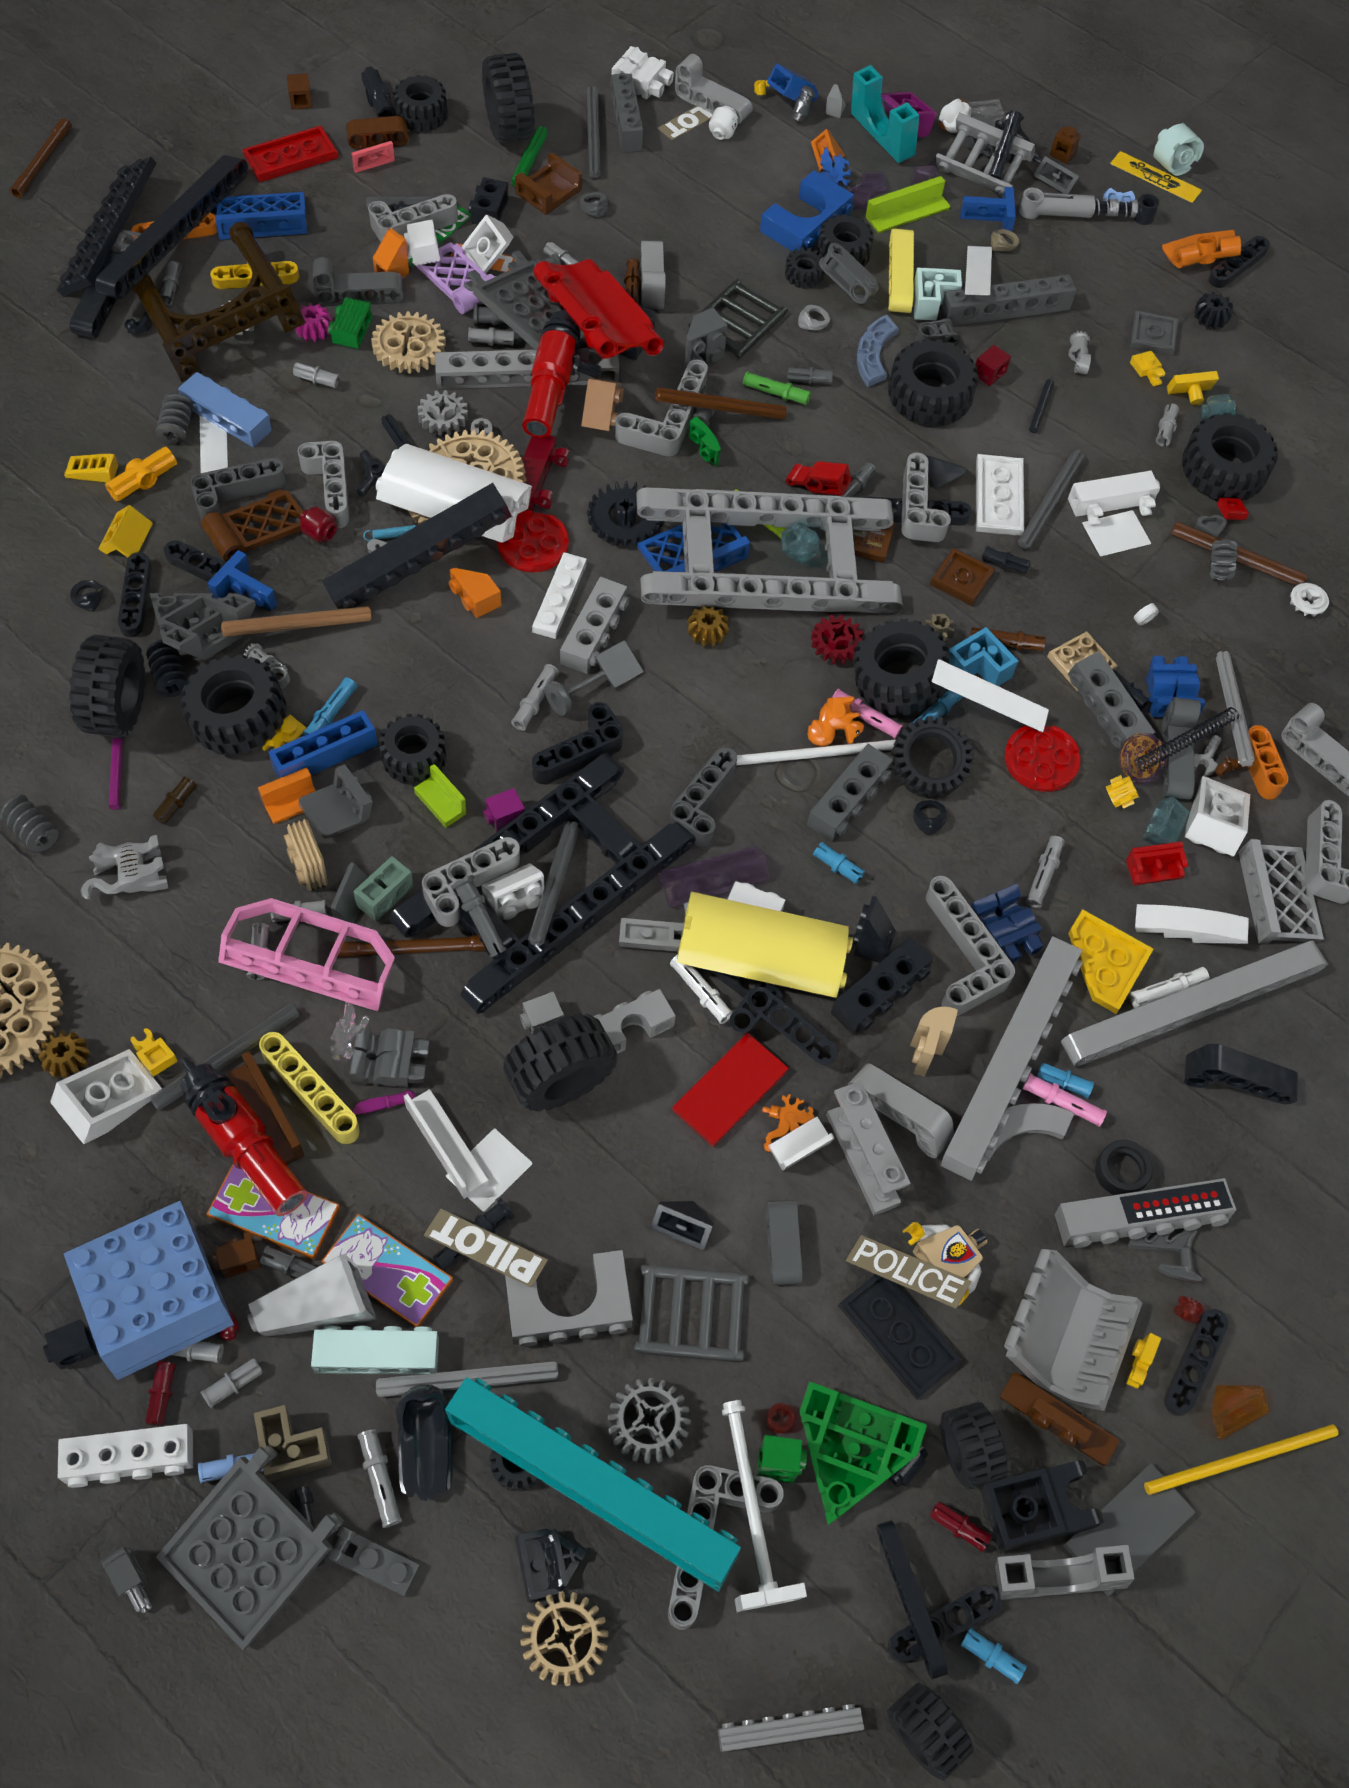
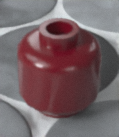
M314 506L309 510H305L300 516L301 531L304 535L319 543L326 540L329 541L334 537L337 531L335 517L331 513L318 506Z

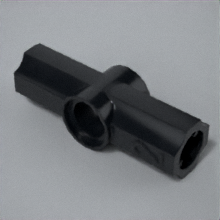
M366 67L364 72L361 73V78L366 90L369 106H373L377 118L395 116V109L391 102L387 83H383L378 70H375L373 67Z

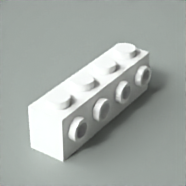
M188 1424L59 1439L58 1479L68 1484V1487L71 1488L87 1486L88 1481L100 1480V1483L103 1484L116 1483L120 1481V1477L132 1476V1479L135 1480L149 1479L152 1477V1473L165 1472L167 1476L181 1475L184 1473V1469L193 1468V1430Z

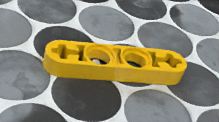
M270 262L275 271L279 272L278 276L284 284H292L299 279L298 266L294 262ZM248 264L215 267L210 273L212 284L218 289L247 287L252 277V270ZM241 274H248V275H249V276L246 277V278H240V277H238V276L241 275Z

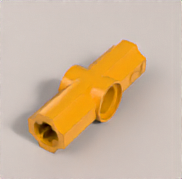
M167 447L159 449L144 460L135 458L127 464L123 473L105 483L106 489L116 502L139 488L143 490L150 489L155 485L159 475L177 465L176 458Z

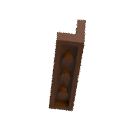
M250 1051L242 1054L245 1064L228 1072V1077L266 1126L265 1135L273 1139V1147L284 1162L289 1165L305 1156L303 1149Z

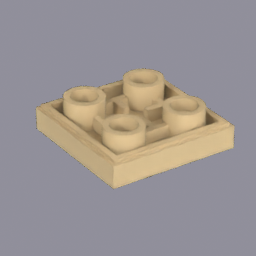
M1087 631L1049 651L1047 656L1069 682L1070 677L1067 674L1075 663L1099 651L1112 670L1117 668V664Z

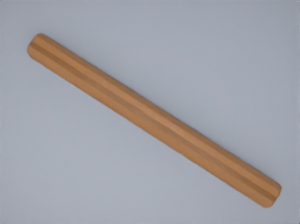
M366 606L223 621L221 623V630L223 636L226 637L366 622L371 620L372 615L370 607Z

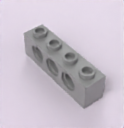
M603 577L599 578L560 649L561 665L588 674L592 666L595 667L598 662L595 656L600 654L602 647L605 648L607 646L611 629L615 630L619 623L620 612L627 609L629 603L627 586Z

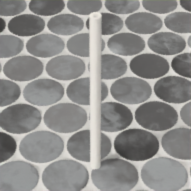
M896 740L737 755L736 766L858 754L867 744H870L879 751H888L893 749V744Z

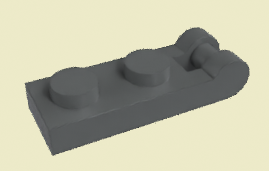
M341 1526L336 1535L339 1538L334 1548L325 1557L406 1597L420 1569V1565ZM350 1543L358 1547L353 1558L345 1555Z

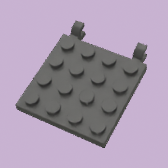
M518 250L512 253V257L516 261L508 264V268L511 270L490 280L484 281L476 270L470 271L468 277L472 281L466 282L464 287L469 291H473V294L537 351L544 325L550 321L553 313L564 310L559 302H552L550 300L547 290L535 278L533 270L537 263L534 260L527 261Z
M267 1445L265 1449L259 1447L250 1461L246 1457H240L156 1556L161 1564L242 1650L247 1649L332 1549L333 1546L327 1541V1538L344 1522L334 1512L331 1516L329 1514L326 1515L315 1529L261 1473V1470L268 1466L278 1455L270 1445Z

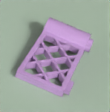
M452 242L439 248L440 261H435V266H425L426 264L424 263L416 266L453 301L454 306L461 314L474 309V304L478 306L483 304L473 294V291H469L464 287L466 282L472 281L467 279L468 273L476 270L484 281L494 278L492 274L486 275L465 255V250L460 245H454ZM449 252H452L454 254L453 257L443 256ZM440 264H451V267H440ZM456 264L466 265V268H455ZM438 274H448V277H447V278H440V277H437V275H438ZM453 275H464L463 279L452 278ZM450 285L460 286L453 291L449 288Z

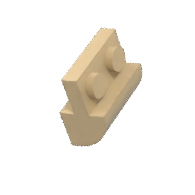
M936 1007L923 1015L910 1044L911 1047L916 1048L912 1058V1063H916L914 1074L925 1077L934 1054L942 1056L952 1034L958 1009Z

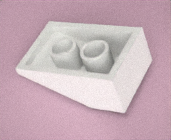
M1202 776L1186 824L1185 837L1195 844L1211 847L1218 853L1234 856L1248 831L1250 794Z
M128 1049L57 1082L50 1103L81 1142L85 1144L111 1131L151 1101L150 1097L162 1088L133 1052Z

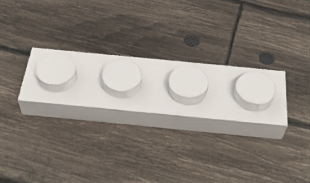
M563 553L532 625L533 633L556 639L587 565L586 558Z

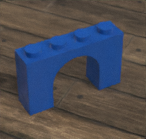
M813 170L801 181L799 199L816 208L821 214L809 218L799 217L774 203L761 215L760 232L792 252L794 249L800 251L802 247L807 251L808 248H812L819 240L820 228L823 222H826L828 218H833L835 215L842 216L847 214L849 216L852 213L854 194Z

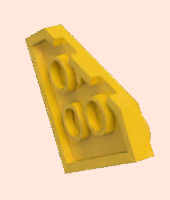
M1082 909L1068 934L1072 945L1082 949L1078 960L1083 961L1080 968L1092 1001L1117 1014L1151 955L1153 948Z

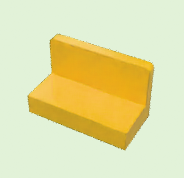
M128 505L116 513L98 549L106 555L114 550H118L128 558L131 554L139 552L152 526V522Z

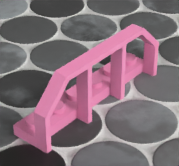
M273 898L235 908L221 935L219 963L378 1011L381 1006L384 988L395 959L376 930ZM269 912L292 918L276 952L230 938L238 921ZM299 921L339 933L324 967L284 955ZM346 936L370 942L386 966L378 983L332 970Z

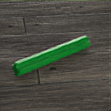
M538 126L511 178V185L515 187L516 175L519 173L528 175L548 135L546 127Z

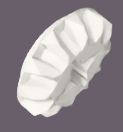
M1299 584L1293 588L1290 594V604L1296 606L1295 611H1303L1304 616L1311 614L1315 617L1317 614H1323L1329 605L1328 595L1321 587L1315 584Z

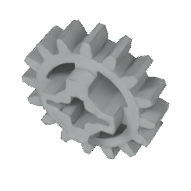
M444 390L443 394L435 391L434 396L427 394V400H420V406L417 407L419 423H422L423 429L429 428V433L432 434L438 431L439 436L443 432L451 435V430L459 432V426L465 427V420H468L467 403H463V397L456 398L455 392L448 395L447 390Z

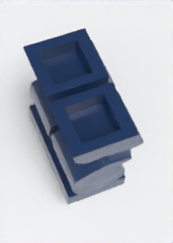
M1017 883L997 891L996 894L993 893L976 900L971 905L973 911L1011 963L1017 962L1022 957L1017 947L1023 945L1027 953L1033 955L1041 951L1044 946L1039 936L1042 928L1036 922L1033 912L1029 907H1019L1017 904L1021 896Z

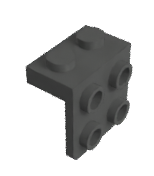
M345 764L335 769L334 784L299 799L300 808L321 837L325 839L369 821L373 805L369 792L363 790L355 773H351Z

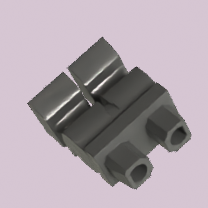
M358 1023L350 1069L351 1084L364 1086L371 1083L375 1086L382 1084L408 1089L409 1083H424L426 1065L412 1064L413 1057L428 1058L429 1040L415 1038V1031L406 1030L404 1032L392 1028H387L379 1035H374L371 1032V1027Z

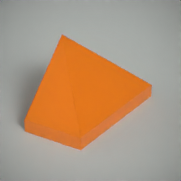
M825 129L811 141L821 172H824L823 166L820 165L821 155L826 147H828L833 165L835 164L834 156L838 157L839 154H841L842 158L846 156L828 129Z

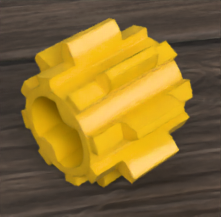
M1120 775L1111 779V784L1106 786V790L1114 806L1119 807L1122 805L1124 809L1135 804L1134 799L1139 796L1129 776L1122 778Z

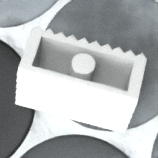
M433 220L408 224V233H404L407 241L408 258H413L414 265L416 266L418 264H426L427 262H439L440 255Z

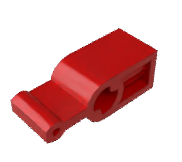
M822 461L814 463L812 467L795 464L786 478V483L790 486L794 484L804 485L813 493L843 496L852 482L848 464Z

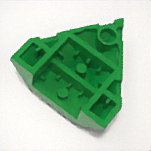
M809 1381L800 1408V1415L828 1525L918 1456L927 1424Z

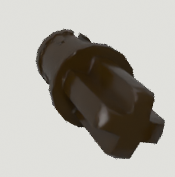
M184 776L171 793H166V799L153 813V817L159 823H167L178 808L184 807L183 802L197 788L195 782Z

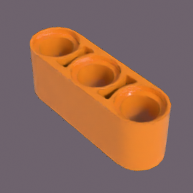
M1255 725L1248 730L1255 757L1254 764L1250 767L1248 766V769L1260 796L1273 800L1280 795L1288 783V775L1270 732L1263 726Z

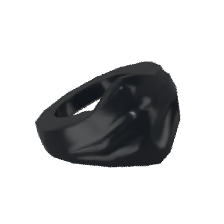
M94 580L80 581L71 589L70 598L76 606L88 611H94L102 599L103 588ZM92 587L96 589L95 592L86 593L78 597V593L84 588Z
M925 800L916 805L913 811V819L922 832L927 835H933L941 830L946 823L947 811L940 802ZM926 806H933L940 810V814L937 815V818H926L920 810Z

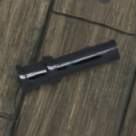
M500 1197L495 1199L496 1203L487 1211L476 1215L474 1225L496 1234L495 1230L508 1219L512 1220L515 1218L512 1210ZM444 1247L432 1258L443 1271H446L463 1254Z

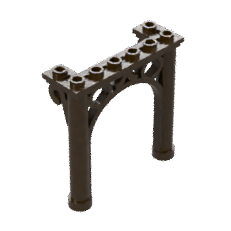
M245 222L233 224L229 235L252 270V277L244 291L227 304L205 313L181 315L170 311L166 307L149 274L132 289L138 295L163 341L162 345L181 382L187 381L196 372L199 374L203 373L194 354L277 315L285 333L306 324L289 284L284 285L255 240L252 229Z

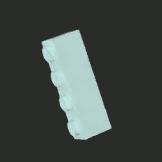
M334 1325L323 1326V1330H314L311 1367L315 1374L420 1375L437 1373L438 1333L437 1331H432L430 1327H415L414 1331H402L401 1327L387 1326L384 1327V1331L372 1330L368 1326H355L353 1330H341V1327Z

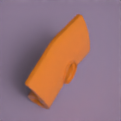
M1234 230L1195 234L1163 244L1162 250L1177 268H1183L1195 263L1210 264L1217 258L1240 256L1241 238L1240 236H1235Z

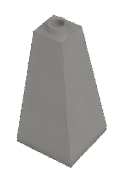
M346 1254L332 1259L248 1304L251 1314H248V1320L254 1332L258 1330V1333L265 1337L323 1329V1326L327 1325L341 1327L370 1323L377 1320L358 1267Z

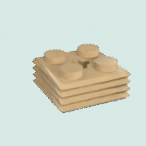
M304 819L303 822L298 821V823H293V825L288 824V834L284 835V840L287 845L289 859L295 865V872L300 886L305 884L308 891L316 890L317 887L322 888L323 885L327 886L328 880L324 860L308 820Z

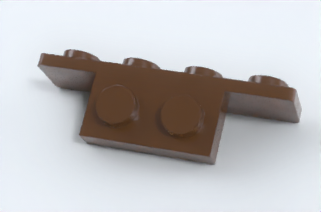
M1014 1372L1000 1394V1399L1032 1419L1033 1423L1040 1428L1049 1430L1058 1436L1064 1444L1076 1448L1102 1466L1108 1464L1119 1440L1026 1378Z

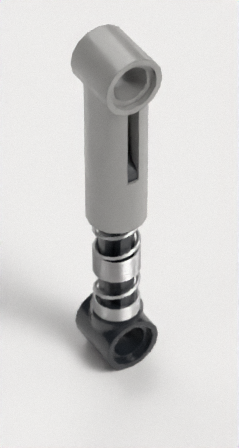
M1028 188L1023 193L1019 213L1027 219H1035L1039 215L1091 218L1094 213H1098V216L1100 213H1105L1106 216L1114 217L1118 216V214H1123L1125 217L1127 215L1133 217L1140 225H1149L1155 218L1159 199L1152 194H1143L1139 199L1131 200L1130 202H1126L1124 199L1119 202L1118 199L1107 200L1106 198L1099 201L1094 195L1043 193L1038 188Z

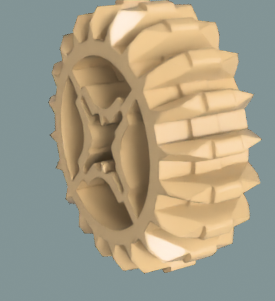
M559 1592V1603L554 1604L553 1597L547 1595L546 1600L549 1607L545 1609L540 1602H537L535 1607L540 1613L538 1617L530 1612L527 1614V1619L534 1624L533 1627L528 1625L522 1626V1632L530 1634L531 1637L522 1639L521 1646H531L532 1649L526 1651L523 1657L525 1660L535 1657L536 1660L530 1665L532 1672L536 1671L540 1666L544 1668L539 1676L542 1681L546 1679L550 1672L553 1674L552 1685H557L559 1675L564 1676L565 1686H570V1675L575 1674L578 1683L583 1682L581 1670L585 1669L592 1676L594 1669L589 1663L593 1661L598 1665L602 1664L603 1659L595 1653L596 1650L601 1652L607 1651L608 1646L598 1643V1639L607 1638L608 1631H598L597 1628L604 1625L606 1621L604 1617L596 1620L593 1619L598 1613L599 1608L594 1606L587 1611L586 1607L589 1603L587 1597L578 1605L576 1604L577 1593L573 1592L570 1602H565L564 1592ZM570 1611L576 1613L587 1623L569 1626L564 1622L560 1612ZM551 1616L555 1628L554 1633L545 1642L537 1645L539 1629L543 1622ZM558 1623H560L562 1630L567 1635L574 1634V1639H570L571 1655L563 1643H555V1638H559L558 1633L560 1632ZM591 1632V1647L587 1655L579 1662L574 1648L575 1644L584 1635ZM560 1651L565 1655L569 1666L560 1667L553 1665L542 1655L547 1652Z

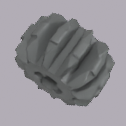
M1222 539L1215 540L1212 544L1210 576L1212 579L1226 580L1232 579L1235 576L1237 543L1235 541Z

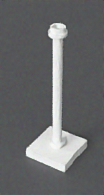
M741 1400L726 1402L723 1404L724 1410H722V1415L729 1417L761 1582L758 1585L759 1592L740 1595L735 1598L736 1610L741 1612L800 1600L807 1597L804 1583L778 1588L777 1581L773 1582L740 1414L745 1412V1406H742Z

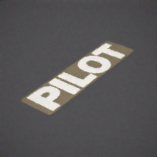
M695 106L657 129L673 140L711 119L713 114Z
M443 1209L439 1210L424 1236L531 1288L548 1261L544 1257Z

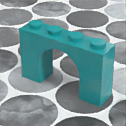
M869 65L853 74L851 114L894 160L900 163L916 153L919 114L908 103H905L891 110L888 119L881 100L883 77Z

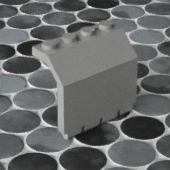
M1041 1249L1034 1267L1038 1273L1031 1274L1024 1292L1027 1300H1021L1013 1321L1017 1327L1011 1326L1004 1347L1008 1350L1006 1357L1039 1388L1077 1406L1105 1411L1142 1302L1137 1297L1111 1294L1089 1284L1057 1250Z

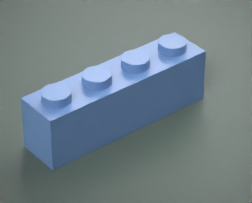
M196 372L178 388L180 395L188 397L193 402V409L191 411L253 448L272 431L270 418L265 410L258 409L245 398L236 396L228 388L221 387L209 377Z

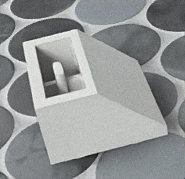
M532 864L524 865L482 884L484 901L500 920H510L525 909H534L539 906L544 890V875Z

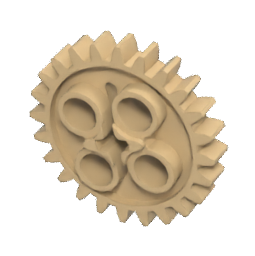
M407 311L406 316H402L398 312L397 318L389 315L390 321L382 319V326L376 325V331L372 332L373 338H371L373 354L376 355L377 361H382L383 366L390 364L391 371L396 367L399 368V373L407 369L409 374H411L412 369H416L419 373L420 367L428 370L429 363L435 365V352H445L446 339L444 330H441L440 324H435L434 318L428 320L426 314L419 317V313L416 312L414 316H411L410 312Z

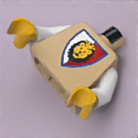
M917 1222L911 1223L903 1230V1233L908 1232L911 1234L912 1239L908 1241L910 1245L920 1241L913 1250L917 1259L972 1281L958 1305L960 1306L977 1286L981 1275L979 1264L983 1260L978 1249L987 1244L986 1236L980 1229H976L969 1235H966L958 1225L954 1227L948 1225L921 1226Z

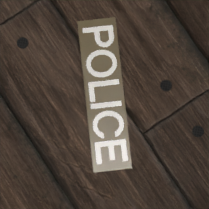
M863 1235L859 1237L845 1260L955 1309L972 1282Z

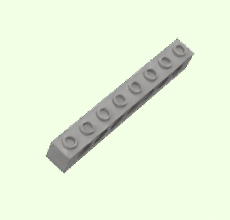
M579 348L576 351L581 353L580 359L601 366L598 379L619 382L618 355L609 359H603L594 348ZM537 351L435 352L437 389L531 387L532 367ZM576 371L574 376L571 375L568 385H588V379L594 377Z

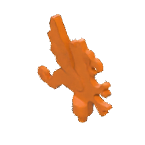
M788 1094L787 1097L782 1096L785 1107L771 1105V1108L763 1106L762 1112L769 1113V1117L780 1120L778 1128L769 1132L765 1139V1151L771 1152L768 1148L772 1144L771 1140L785 1136L789 1127L790 1132L800 1127L799 1124L804 1125L814 1119L813 1108L808 1107V1113L805 1112V1109L802 1111L798 1110V1105L803 1104L804 1100L800 1101L797 1098L795 1104L790 1105L789 1099L791 1095Z

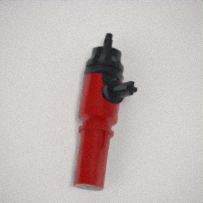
M565 309L553 313L550 321L544 325L532 367V390L522 428L528 435L535 438H546L551 434L557 408L562 404L565 389L570 382L571 375L574 376L577 371L598 379L601 371V366L580 359L581 353L576 352L579 349L581 338L579 326Z
M188 1057L182 1058L180 1063L187 1074L182 1079L180 1087L186 1094L185 1103L190 1108L192 1115L196 1117L221 1153L227 1158H234V1166L244 1171L277 1216H284L296 1210L306 1200L308 1192L275 1150L273 1139L265 1135L266 1126L238 1091L235 1084L229 1080L226 1074L217 1072L211 1064H202L196 1067Z

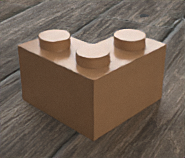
M596 378L588 379L581 426L606 431L612 430V426H615V420L618 416V412H614L615 407L618 406L619 402L623 401L624 388H621L622 383Z

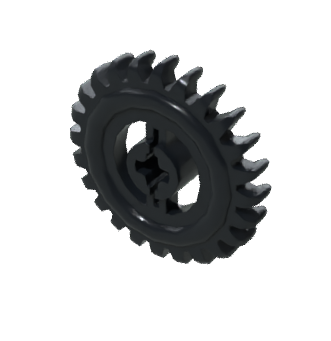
M617 481L615 483V490H612L610 485L607 484L606 493L599 488V498L596 494H593L592 501H589V509L587 510L588 524L592 526L593 532H598L599 538L605 537V542L610 543L614 541L616 546L620 543H623L624 547H628L629 543L632 546H637V542H642L646 538L649 539L654 534H658L660 527L664 525V521H650L643 518L639 524L633 526L636 523L637 482L634 483L632 489H629L627 481H625L622 489ZM625 506H627V526H625ZM614 507L615 521L618 525L614 524L609 518V512Z

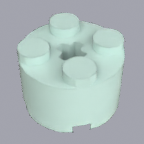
M1184 123L1177 124L1169 129H1163L1159 133L1153 157L1170 173L1179 176L1188 172L1192 168L1190 165L1194 161L1198 162L1204 150V143Z

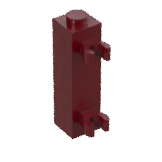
M549 435L546 438L531 437L522 458L526 471L524 474L526 482L524 483L532 486L527 509L532 510V512L535 504L544 509H550L552 505V491L541 490L552 462H555L560 467H567L569 458H567L569 450L566 448L556 449V436Z

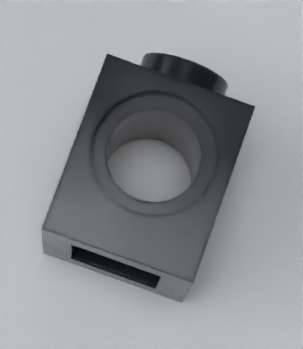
M81 1319L44 1334L47 1344L43 1346L45 1356L49 1363L54 1362L60 1369L96 1355L89 1329Z

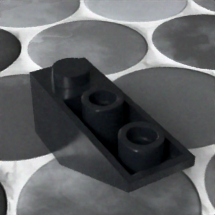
M872 896L870 905L864 904L852 944L857 945L854 953L855 956L880 963L889 954L896 930L876 896Z

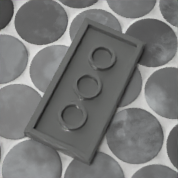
M1150 1463L1100 1510L1105 1519L1104 1523L1096 1528L1075 1533L1063 1546L1073 1557H1080L1093 1553L1095 1548L1128 1545L1133 1572H1135L1196 1512L1174 1487L1151 1495L1146 1493L1144 1488L1145 1482L1164 1477ZM1114 1589V1590H1104L1103 1592H1104L1107 1596H1109V1595H1111L1116 1589Z

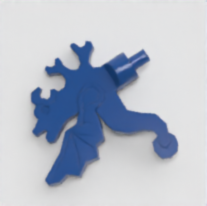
M826 147L821 155L822 160L820 162V165L823 166V170L826 172H821L820 174L836 184L843 182L844 186L847 187V183H850V180L843 178L851 176L850 173L852 171L849 169L847 172H843V169L846 168L844 165L847 164L849 166V161L842 158L841 154L838 157L834 156L835 166L833 168V161L829 155L828 147Z

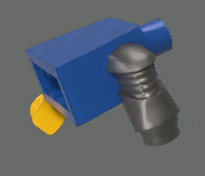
M778 63L775 64L770 77L766 81L757 80L754 84V92L757 95L766 94V87L769 86L770 88H775L782 95L795 100L796 104L792 118L801 123L808 117L810 103L814 102L818 97V90L815 89L816 85L802 75Z

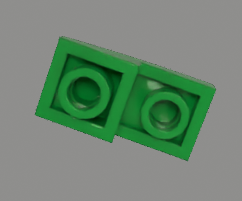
M696 416L690 420L689 438L694 443L700 445L699 455L705 461L717 467L721 450L719 443L708 426Z

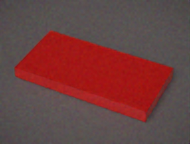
M322 126L242 149L243 156L259 183L338 158V152Z
M746 1033L672 1107V1111L714 1147L788 1072L789 1068L749 1033Z

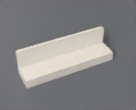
M427 1090L412 1100L408 1094L404 1095L407 1110L462 1197L465 1199L488 1185L487 1177L431 1090Z

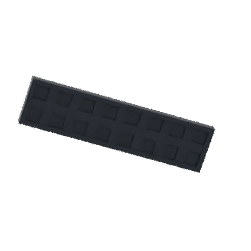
M151 156L144 160L138 159L132 165H124L118 170L117 179L109 187L110 192L101 201L102 206L94 214L92 225L86 229L85 238L76 247L78 251L69 260L67 271L59 279L61 282L56 290L62 296L93 285L157 164Z

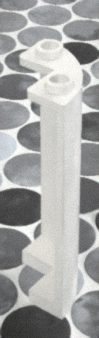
M404 444L392 452L382 477L378 478L376 482V499L432 518L493 482L512 517L503 524L489 529L482 536L503 543L514 536L517 514L528 509L532 486L409 444Z

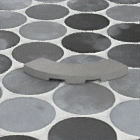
M1035 1103L1008 1107L1006 1111L1011 1113L1004 1128L998 1126L995 1132L1000 1135L993 1151L987 1148L984 1157L989 1158V1161L994 1152L1003 1143L1010 1140L1013 1136L1026 1132L1029 1134H1047L1063 1139L1074 1116V1112L1053 1105Z

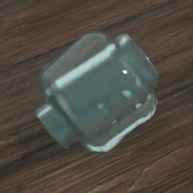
M1229 394L1211 395L1207 398L1206 404H1202V418H1210V416L1220 414L1221 416L1224 413L1236 415L1235 399H1231Z

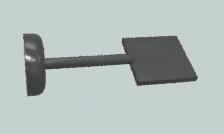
M625 640L595 656L602 669L597 674L568 690L556 681L546 684L545 695L547 701L557 714L563 716L569 713L572 708L570 695L604 676L607 677L613 689L644 672Z

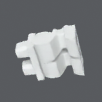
M632 46L613 66L611 75L632 73L636 95L642 94V98L646 100L651 95L660 98L664 92V86L671 85L674 75L673 71L666 69V61L658 60L655 57L648 58L647 53L641 52L639 47Z

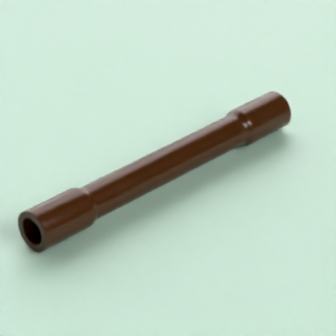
M61 118L30 164L11 186L10 193L14 197L21 198L36 174L59 142L70 131L72 124L68 119Z

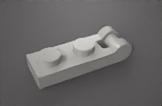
M621 918L619 947L678 952L680 940L674 939V935L682 936L684 923Z

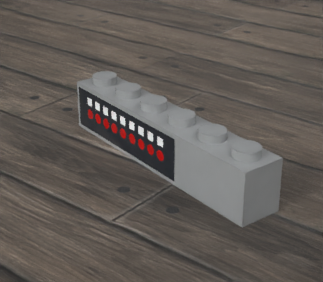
M1223 1178L1061 1203L1055 1213V1218L1064 1247L1074 1245L1075 1248H1083L1092 1242L1102 1241L1103 1244H1109L1124 1237L1139 1239L1150 1232L1166 1235L1173 1232L1174 1229L1184 1228L1186 1231H1191L1206 1224H1212L1214 1227L1222 1226L1229 1222V1219L1236 1211V1207L1226 1179Z

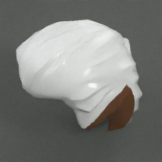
M955 99L948 105H945L939 116V126L945 132L957 133L956 118L959 112L971 117L972 110L970 104L963 99Z

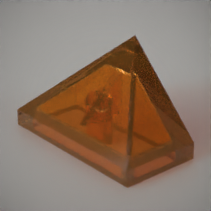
M1253 1385L1216 1386L1211 1414L1217 1438L1220 1440L1269 1413L1263 1387Z

